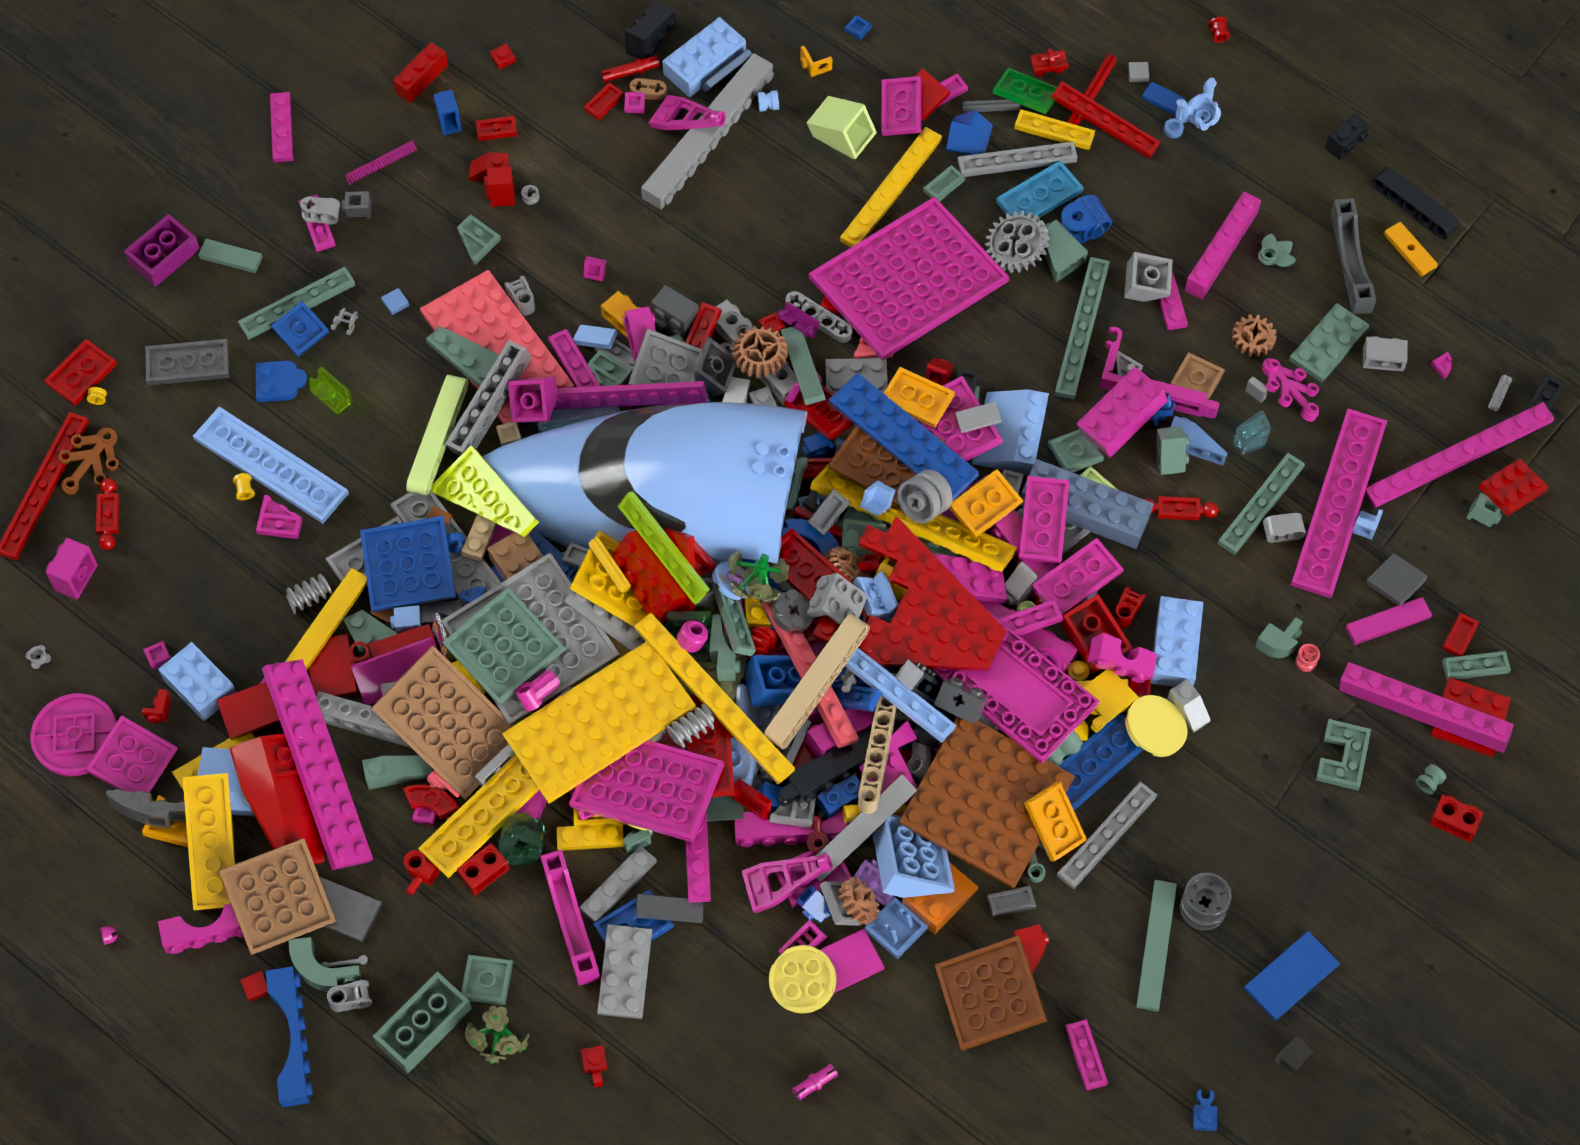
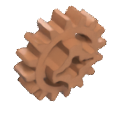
M1249 315L1247 320L1241 317L1240 322L1235 323L1232 331V342H1236L1235 348L1241 347V353L1243 354L1247 351L1249 357H1251L1252 353L1259 357L1260 352L1266 355L1268 349L1272 350L1276 341V330L1272 329L1273 323L1267 324V318L1260 320V315H1257L1256 318Z
M851 877L841 884L839 892L842 895L839 898L844 902L842 907H845L848 915L852 914L854 921L858 919L859 924L864 923L867 925L878 918L877 914L880 913V910L877 908L879 903L875 901L877 896L873 895L871 887H866L865 881L861 883L859 878L854 879V877Z

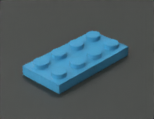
M1058 161L997 197L996 202L1010 216H1013L1014 211H1017L1018 215H1020L1022 210H1024L1027 215L1032 212L1034 217L1037 215L1040 218L1081 194L1084 187L1061 161Z

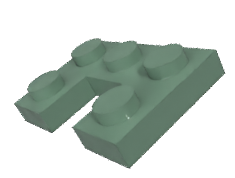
M1328 719L1324 742L1344 746L1342 762L1320 758L1316 780L1359 790L1371 729Z

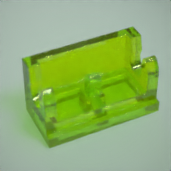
M320 367L317 371L318 377L316 379L310 377L309 383L311 387L309 389L338 415L353 402L350 391L328 371Z

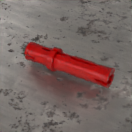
M654 55L641 60L638 58L631 63L601 70L603 81L606 83L635 73L642 74L646 70L660 67L658 57Z

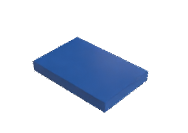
M648 890V891H646L645 893H643L642 895H654V894L652 893L651 890ZM636 898L593 924L605 944L608 925L652 929L651 941L674 927L670 920L636 918Z

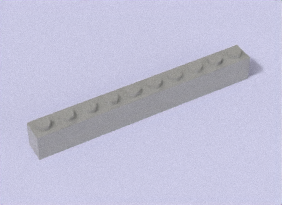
M754 53L708 107L714 111H723L726 115L725 124L722 127L690 129L641 187L642 199L661 210L672 201L676 191H680L686 179L693 176L696 167L706 160L710 150L716 148L720 138L726 136L730 126L739 120L744 109L747 110L750 107L753 98L757 96V92H762L763 86L772 80L774 76L772 63Z

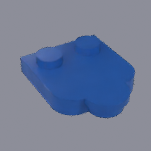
M292 361L256 363L257 402L291 400L297 396L298 389L302 388L307 382L306 372L302 369H297Z

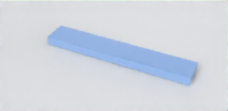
M859 648L856 649L846 663V668L870 687L878 689L884 698L941 743L955 729L956 725L907 688L895 676Z

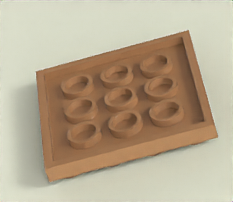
M304 838L219 871L251 955L336 922Z

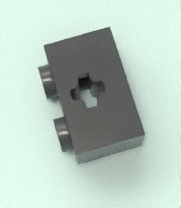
M953 677L943 681L934 705L970 723H974L980 719L989 697L984 695L981 689L976 687L970 688L964 685L962 680Z

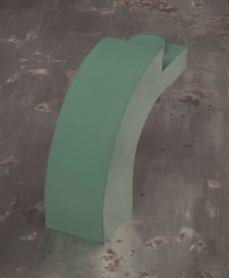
M311 937L289 940V952L296 971L311 987L328 992L332 987L340 986L342 983L344 985L362 980L358 965L342 968H326L320 965L315 960L314 943Z

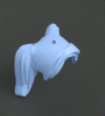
M1209 78L1203 86V93L1192 98L1188 104L1184 99L1176 101L1178 105L1176 119L1182 123L1190 122L1196 128L1204 131L1218 122L1221 111L1217 102L1212 100L1214 87L1217 84L1214 78Z

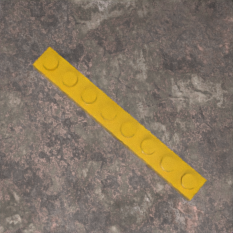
M927 127L923 129L841 235L840 242L853 247L868 237L941 142L942 135Z

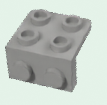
M838 573L822 576L818 580L814 596L809 602L808 615L812 618L827 615L839 625L850 614L857 618L860 617L867 599V595Z

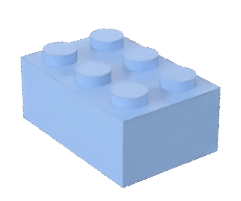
M192 642L158 669L163 680L203 721H206L220 709L217 703L218 699L236 693L232 682Z

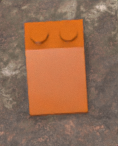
M951 863L950 868L955 888L952 893L906 897L902 900V903L928 926L927 929L934 935L979 889L975 883Z

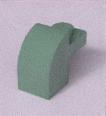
M1296 617L1285 632L1269 623L1258 637L1255 647L1274 658H1284L1291 655L1295 651L1298 644L1297 640L1303 632L1300 630L1303 621Z

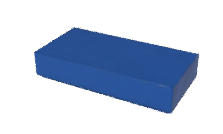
M1153 82L1150 83L1142 95V100L1176 116L1178 106L1176 101L1179 99L1186 100V98Z

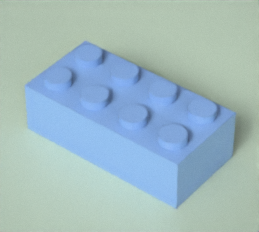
M719 17L663 60V74L688 97H691L702 88V85L709 78L746 50V40Z
M1161 596L1158 605L1153 652L1157 653L1151 684L1176 687L1188 679L1192 686H1194L1203 602Z

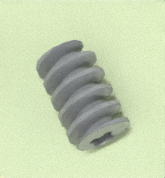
M318 574V581L311 577L310 585L305 580L302 581V588L295 584L294 592L290 588L286 589V598L294 614H296V607L302 611L304 610V603L311 607L312 599L318 604L320 603L319 596L327 600L328 592L333 595L328 582L322 574Z
M704 703L701 705V709L698 707L694 709V714L688 712L686 715L687 719L682 716L679 718V723L677 721L672 722V728L668 725L666 726V730L672 740L682 748L685 747L683 740L686 739L689 743H692V735L697 739L700 738L698 731L707 734L706 726L712 730L715 729L713 724L714 717Z

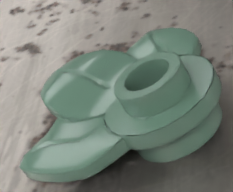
M1273 234L1264 237L1261 243L1262 249L1258 254L1261 263L1265 265L1275 264L1280 267L1291 266L1295 263L1296 259L1289 255L1293 245L1291 241L1277 242Z

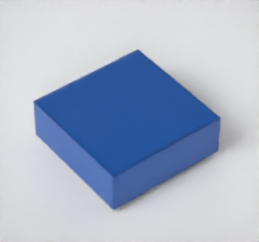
M857 15L845 26V32L858 40H861L871 29V24Z

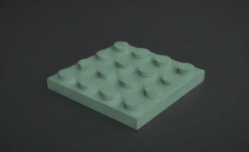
M509 587L442 642L443 646L499 706L515 694V690L520 685L529 682L565 651V647Z

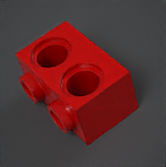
M1442 795L1429 825L1471 842L1484 812L1479 811L1473 805L1459 802L1453 796ZM1443 809L1449 810L1452 815H1446ZM1463 818L1469 819L1472 824L1465 823Z
M490 843L488 846L484 845L479 848L476 855L468 859L456 870L458 877L475 896L507 872L509 865L497 848ZM489 858L496 859L493 864L485 863ZM472 871L478 872L476 877L470 878L467 876Z

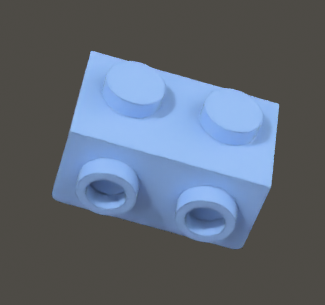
M884 572L878 573L874 578L857 577L853 581L854 586L867 595L864 611L868 617L872 615L877 618L886 619L899 607Z

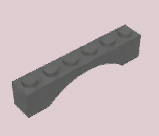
M1354 198L1334 200L1330 214L1351 312L1353 314L1372 313L1376 303L1373 283L1367 275L1362 258Z

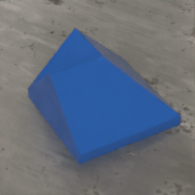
M976 110L954 117L951 122L946 151L964 155L986 153L993 125Z

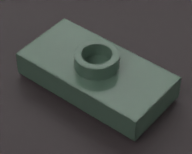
M951 165L923 188V192L931 199L936 197L940 202L965 181V176Z

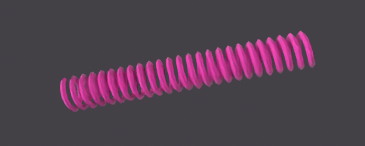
M413 140L406 143V145L398 147V149L390 151V153L384 154V156L382 155L379 159L376 158V160L368 162V164L362 167L360 166L357 170L354 169V171L346 173L347 182L351 185L350 181L354 183L356 179L359 180V178L362 179V177L367 176V173L368 175H370V172L373 174V171H378V168L381 169V167L384 168V166L389 165V162L392 164V161L395 162L400 157L403 158V156L408 155V152L409 154H411V151L414 153V150L417 151Z

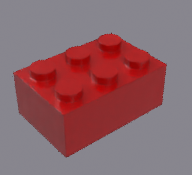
M1099 594L1064 614L1063 621L1059 622L1075 648L1078 649V653L1088 665L1092 674L1100 670V668L1096 667V664L1088 662L1092 637L1105 633L1121 639V652L1123 655L1133 648Z

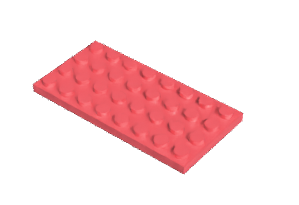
M489 270L420 308L421 314L434 331L442 326L499 355L508 340L525 347L532 358L520 378L556 376L557 388L574 387L572 381ZM472 382V384L478 391L479 387ZM509 396L496 416L501 424L512 422Z

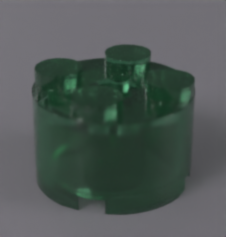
M516 813L508 817L501 828L499 850L509 864H529L540 858L545 838L543 823L538 818L530 817L527 813Z

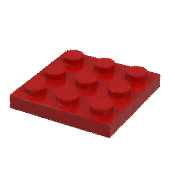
M1450 677L1447 680L1442 696L1445 699L1504 721L1511 701L1509 697ZM1434 726L1430 735L1432 737L1491 757L1496 752L1494 749Z

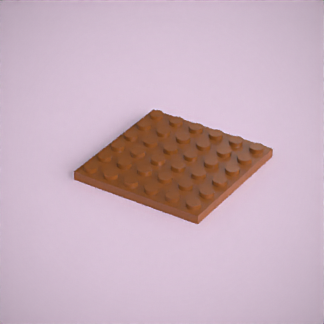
M957 717L954 722L956 725L955 729L944 740L898 823L1014 889L1041 840L1024 802L1055 782H1061L1065 792H1067L1075 776L1048 760L1043 764L1040 763L1015 741L980 721L970 723Z

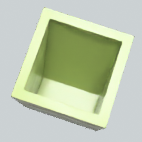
M831 96L824 100L807 122L814 138L852 159H856L877 133L864 104Z

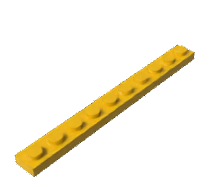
M652 613L648 614L634 626V629L700 701L709 708L712 714L777 784H780L795 771V767L693 657L680 647L678 641Z

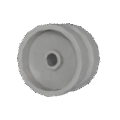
M924 470L900 485L898 500L903 512L912 521L927 523L950 508L952 504V491L948 482L940 473L934 470Z

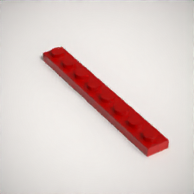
M71 412L68 413L0 541L1 556L17 561L67 464H62L59 461V453L63 450H68L70 453L75 451L76 448L71 445V438L75 434L83 436L90 422L88 418ZM75 439L73 442L78 444L80 439ZM62 455L61 458L67 460L69 456Z

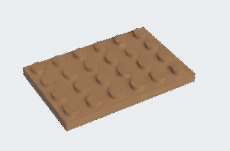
M433 645L371 707L402 740L465 800L480 785L475 775L508 745L502 733L514 726V724L510 726L504 715Z

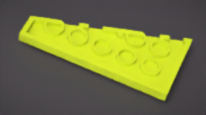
M472 445L431 487L434 494L523 537L539 523Z

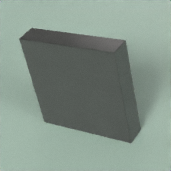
M1393 553L1367 579V585L1398 606H1401L1427 580V575Z

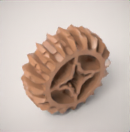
M763 325L761 329H757L754 326L752 331L747 328L745 334L740 332L739 339L736 338L733 347V359L736 361L737 368L741 367L742 373L748 371L749 377L756 374L757 379L760 375H764L767 378L768 373L774 376L775 370L780 371L788 357L787 344L784 337L780 336L778 331L773 332L771 327L765 330Z
M836 546L825 554V558L849 578L853 585V581L857 577L874 578L868 570L860 571L858 563L861 558L852 553L851 550Z

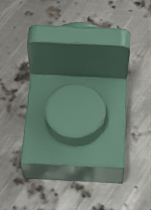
M639 829V832L629 833L623 839L627 855L634 852L640 845L645 847L651 844L653 832L651 830Z

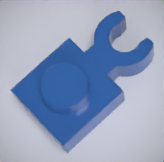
M1198 1090L1196 1100L1200 1105L1193 1106V1130L1216 1131L1217 1106H1211L1214 1099V1091L1210 1090L1209 1098L1204 1099L1201 1096V1090Z

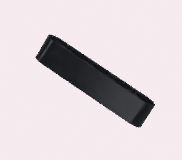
M1385 167L1371 180L1372 186L1378 192L1439 238H1448L1460 226V222L1455 215L1394 169Z

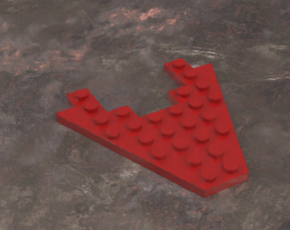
M895 516L888 533L867 525L858 546L896 562L888 581L907 589L891 623L870 615L866 623L870 626L869 632L858 648L882 667H901L907 660H910L915 664L919 661L931 669L989 671L1007 633L1003 626L898 517ZM822 616L813 633V637L828 643L840 625L834 620Z

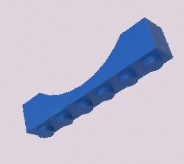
M293 966L266 971L268 993L271 999L285 1013L291 1032L288 1059L277 1078L279 1102L282 1107L310 1103L309 1095H313L311 1081L307 1080V1073L311 1071L309 1059L305 1060V1052L308 1051L307 1038H303L302 1030L306 1029L304 1016L300 1015V1008H303L302 995H298V987H301L300 974H296Z

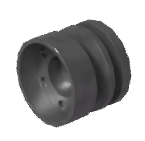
M1200 873L1193 876L1187 882L1179 906L1183 920L1190 927L1200 931L1212 930L1218 927L1224 920L1232 898L1229 885L1223 878L1213 873Z

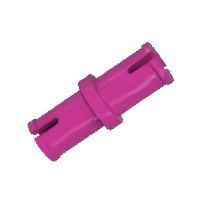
M828 1064L817 1073H811L808 1075V1079L793 1087L792 1091L794 1094L803 1090L796 1098L799 1101L811 1092L819 1091L822 1089V1085L837 1077L836 1070L827 1075L834 1067Z

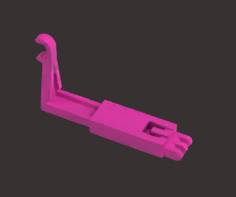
M1110 327L1109 329L1110 334L1117 336V340L1115 342L1107 341L1105 344L1110 350L1101 378L1100 388L1109 391L1124 377L1112 373L1122 338V331L1118 327ZM1152 380L1165 393L1170 394L1171 400L1175 401V411L1199 417L1215 418L1217 416L1219 403L1206 399L1207 393Z

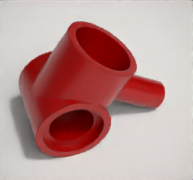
M410 851L404 857L406 872L411 878H414L407 887L406 893L413 895L422 882L431 885L440 872L420 851ZM421 862V865L419 867H411L412 863Z

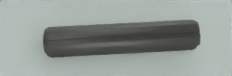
M1008 99L964 101L962 108L964 113L973 110L977 112L1019 110L1020 104Z

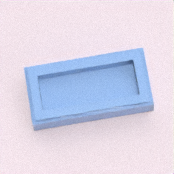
M580 325L573 341L576 345L611 349L618 333L616 329Z

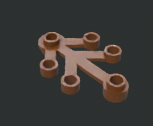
M102 428L98 431L97 435L85 437L75 434L71 438V445L74 448H81L83 445L88 444L96 445L92 450L71 453L68 450H63L59 453V461L62 464H68L70 461L84 460L71 477H67L62 481V491L65 494L74 495L79 489L78 482L91 465H93L95 475L94 484L100 487L101 483L97 482L96 479L99 477L106 478L102 471L99 456L103 449H105L107 457L106 468L109 471L117 470L119 462L115 458L113 446L117 442V434L113 429ZM107 434L110 435L111 438L106 440L103 438V436ZM75 439H80L81 443L75 444L73 441ZM68 455L69 458L67 460H64L61 458V456ZM115 462L116 466L110 467L108 463ZM68 482H73L74 486L68 487L66 484Z

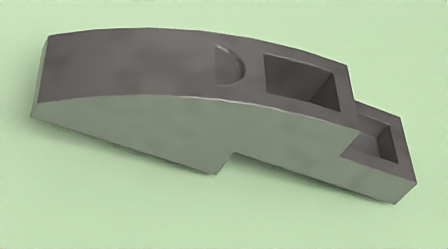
M116 789L114 791L107 790L106 792L109 805L117 812L134 821L171 829L172 821L186 822L185 802L153 801L151 793L144 791L126 792Z

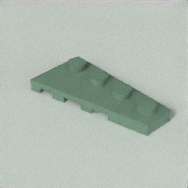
M442 326L426 338L427 343L478 387L481 386L499 354Z

